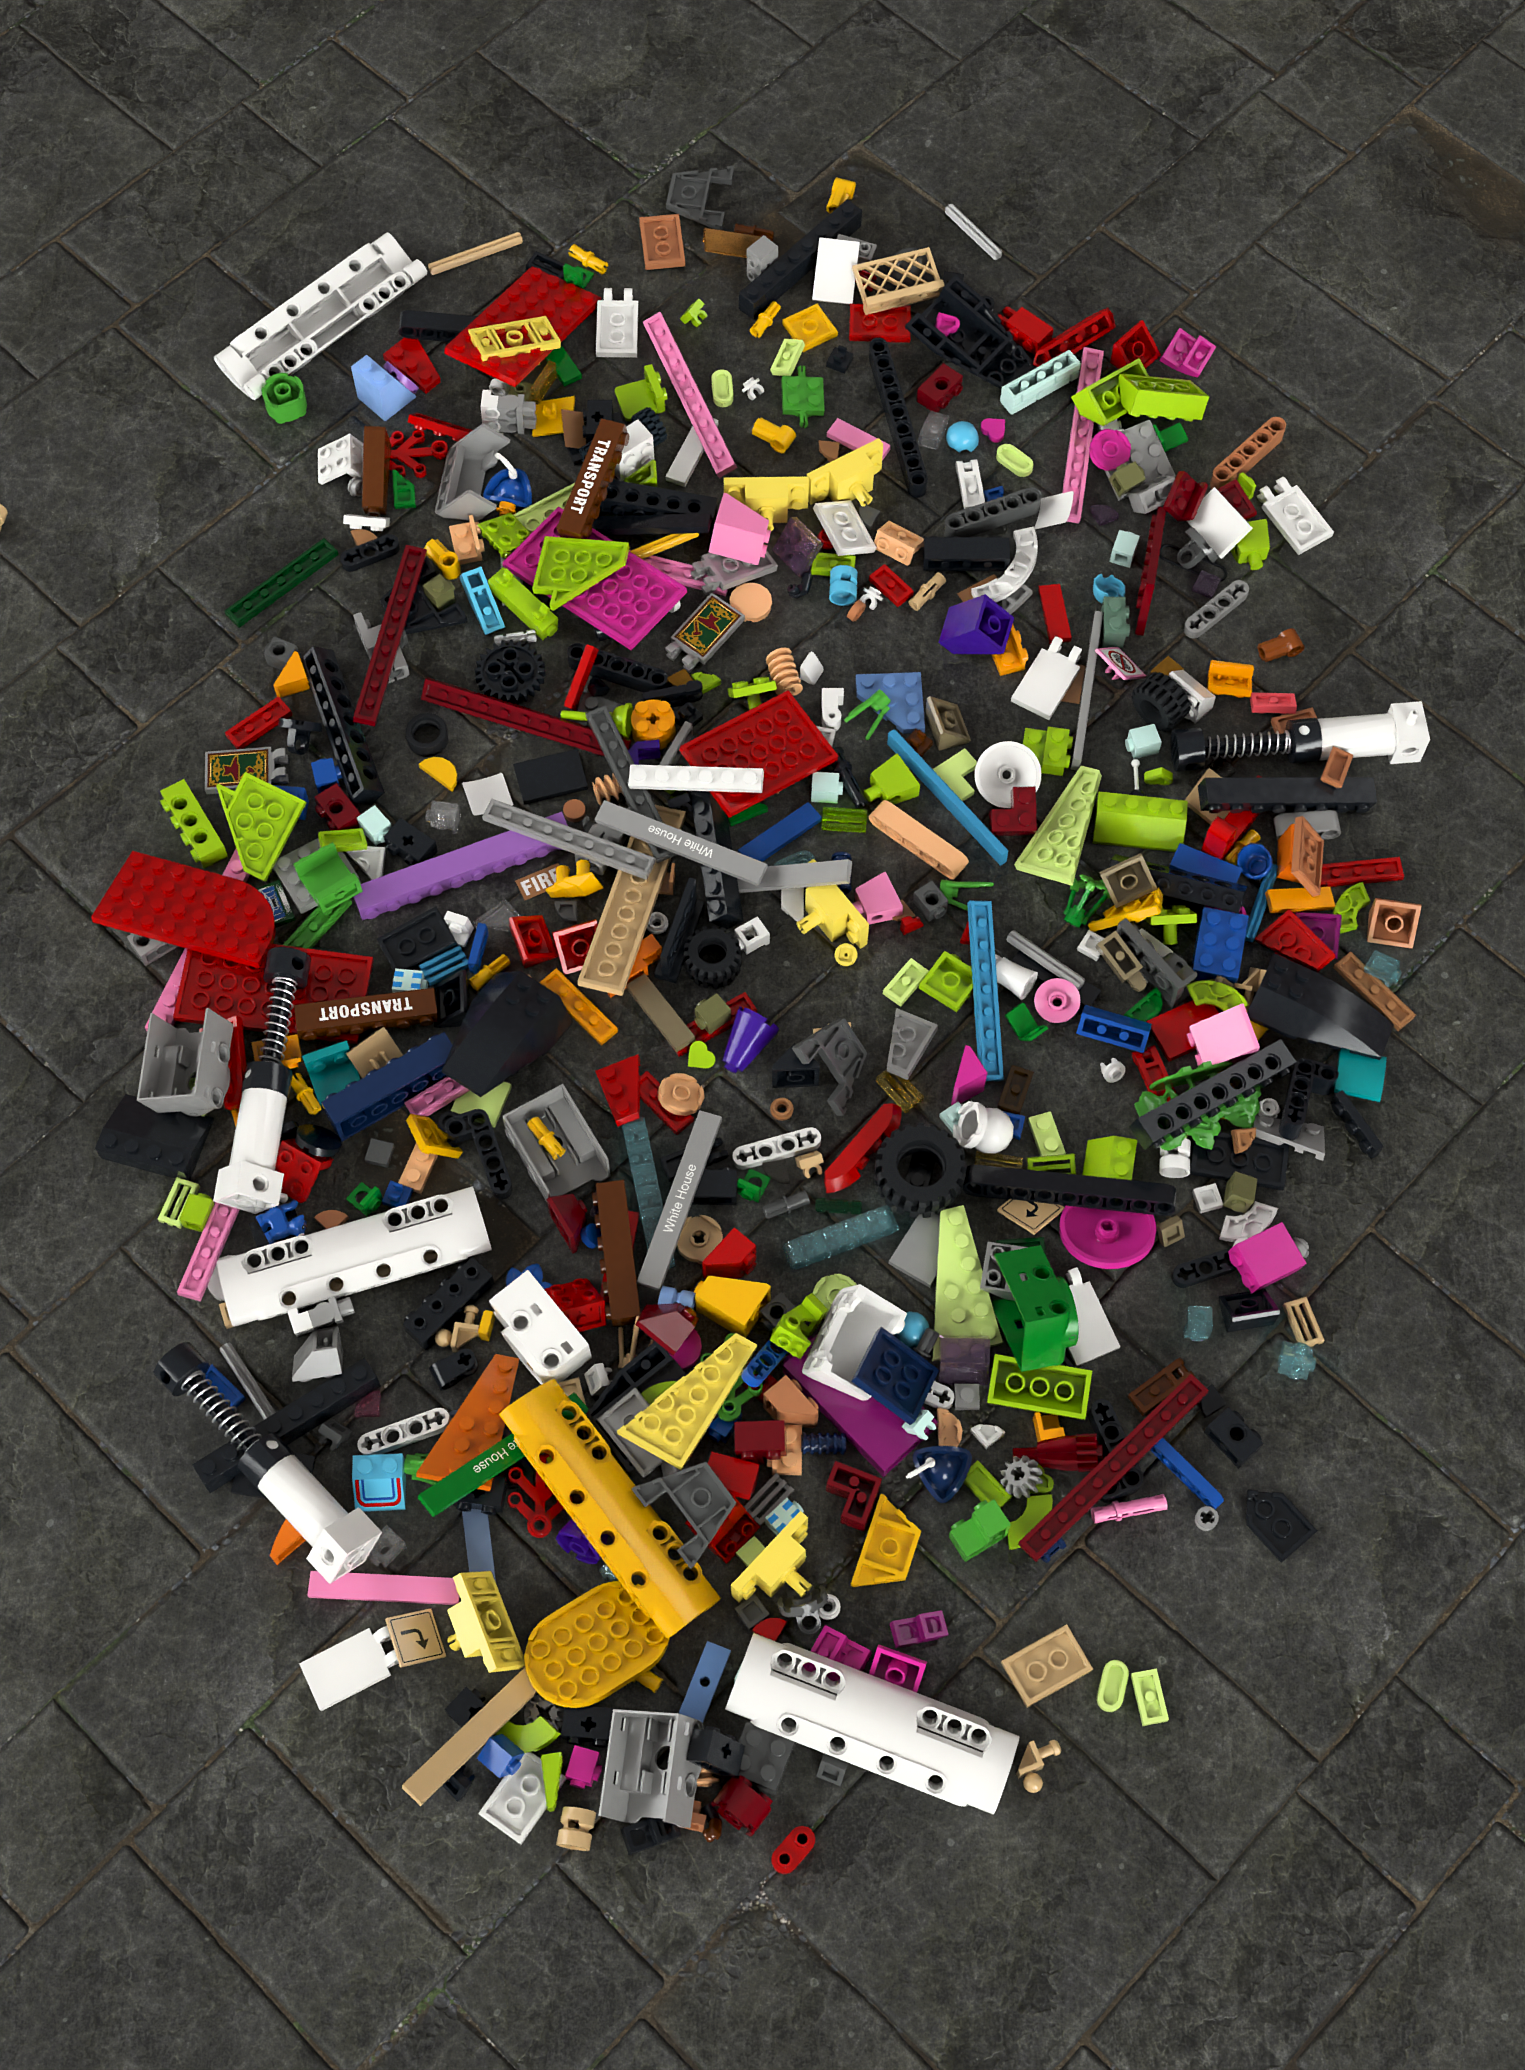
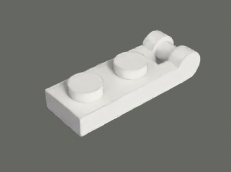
M977 459L966 463L956 461V473L958 475L964 509L985 503Z

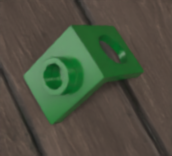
M566 263L563 266L566 283H572L582 289L587 286L594 276L593 272L579 266L573 267Z
M1180 422L1160 432L1156 424L1153 425L1165 452L1189 441Z
M1020 1003L1005 1014L1006 1019L1020 1041H1032L1048 1029L1047 1025H1037L1025 1003Z
M749 1169L744 1180L739 1178L737 1193L744 1199L759 1203L771 1178ZM759 1178L762 1181V1186L758 1187L749 1183V1180Z
M361 1182L346 1200L368 1217L372 1211H375L380 1206L383 1198L378 1187L374 1186L371 1190ZM360 1192L368 1193L360 1204L356 1201V1196Z

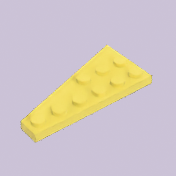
M735 1333L706 1360L696 1365L689 1374L683 1376L657 1397L644 1411H640L635 1415L634 1419L627 1425H623L618 1429L617 1434L682 1470L756 1351L757 1344Z

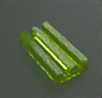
M823 807L821 830L866 833L867 810ZM827 821H837V822H840V823H849V822H852V823H862V825L840 824V823H826V822H827Z

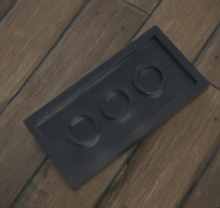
M1219 1132L1217 1136H1214L1215 1142L1212 1150L1196 1145V1142L1193 1140L1190 1175L1228 1181L1236 1171L1257 1178V1186L1284 1190L1289 1153L1288 1144L1277 1145L1255 1138L1247 1150L1235 1154L1232 1135L1229 1133Z

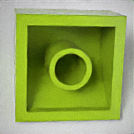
M1119 1136L1088 1140L1082 1175L1132 1180L1137 1140Z

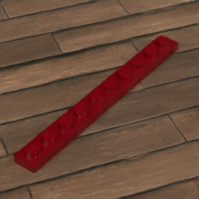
M410 545L405 546L353 716V722L374 727L376 725L426 559L427 549Z
M425 678L421 700L604 756L591 727L432 678ZM622 737L627 750H629L632 740Z
M1190 1374L1023 1537L1018 1545L1037 1562L1208 1394L1209 1390Z

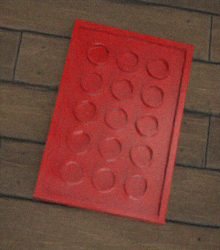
M789 690L681 745L679 749L690 766L763 768L762 793L709 791L729 818L834 763L839 757Z

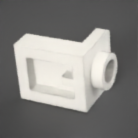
M447 911L444 920L458 946L465 947L474 927L468 917Z

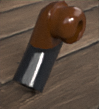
M709 1803L701 1808V1811L706 1815V1820L709 1824V1828L703 1830V1835L706 1841L711 1843L721 1837L722 1820L715 1807Z

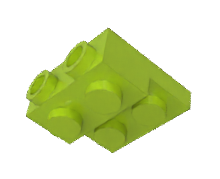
M1048 727L1047 731L1025 728L1023 745L1028 747L1037 757L1041 773L1063 776L1064 768H1069L1071 755H1066L1067 749L1072 748L1073 736H1069V729Z
M944 951L920 982L919 989L957 1012L966 999H969L973 994L972 966L962 962L957 955Z

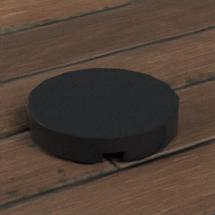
M313 1124L299 1126L294 1135V1140L301 1149L305 1146L309 1149V1153L320 1157L335 1156V1153L338 1154L342 1145L341 1139L334 1132Z

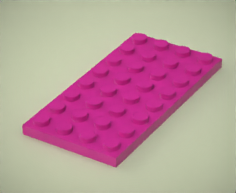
M557 507L502 562L505 569L507 568L512 574L532 587L545 536L560 537L557 525L564 511L560 507ZM593 528L591 536L587 537L590 540L612 541ZM629 551L625 566L562 606L629 650H632L687 593V588Z

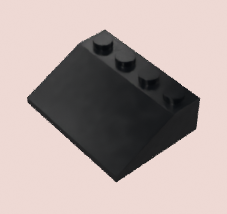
M125 1094L103 1127L95 1150L101 1159L175 1179L178 1177L190 1181L214 1118L206 1115L205 1117L189 1116L182 1112L156 1113L151 1108L138 1102L137 1097Z

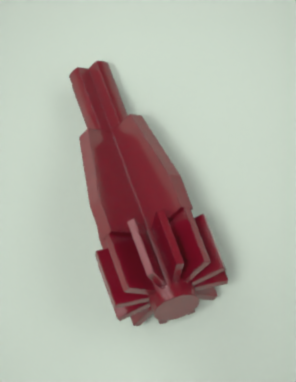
M1097 1433L1077 1434V1436H1061L1037 1442V1447L1013 1448V1456H1017L1019 1459L1023 1455L1027 1456L1030 1460L1034 1459L1039 1465L1046 1468L1086 1472L1092 1471L1099 1464V1460H1103V1446L1098 1445Z

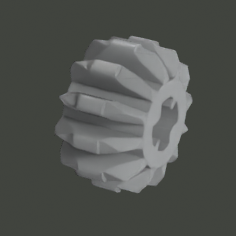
M1024 1455L1021 1459L1013 1456L1012 1464L1005 1462L1008 1468L1007 1470H1000L1001 1475L1004 1476L1000 1481L1003 1486H1006L1005 1491L1008 1494H1013L1016 1498L1020 1499L1022 1495L1030 1498L1031 1490L1035 1493L1038 1492L1035 1486L1036 1484L1043 1483V1480L1039 1478L1043 1473L1037 1467L1038 1463L1034 1459L1030 1460Z

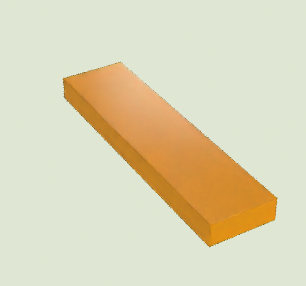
M557 968L539 982L560 996L569 1015L601 1046L618 1032V1028Z

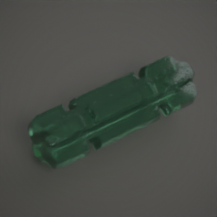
M817 1198L815 1210L817 1212L829 1210V1213L843 1214L851 1212V1214L859 1215L862 1211V1202L860 1200L848 1202V1200L829 1199V1201H826V1198Z

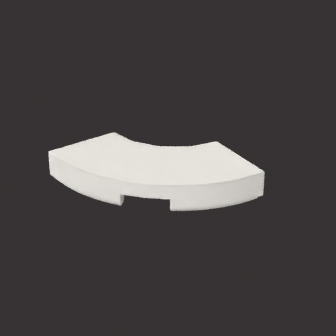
M1255 1201L1252 1208L1243 1215H1226L1219 1240L1235 1242L1239 1238H1250L1265 1231L1272 1223L1278 1208Z

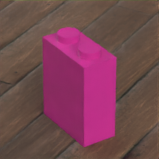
M1283 1222L1236 1244L1228 1251L1232 1265L1238 1269L1242 1276L1243 1284L1249 1288L1251 1294L1297 1272L1307 1264Z

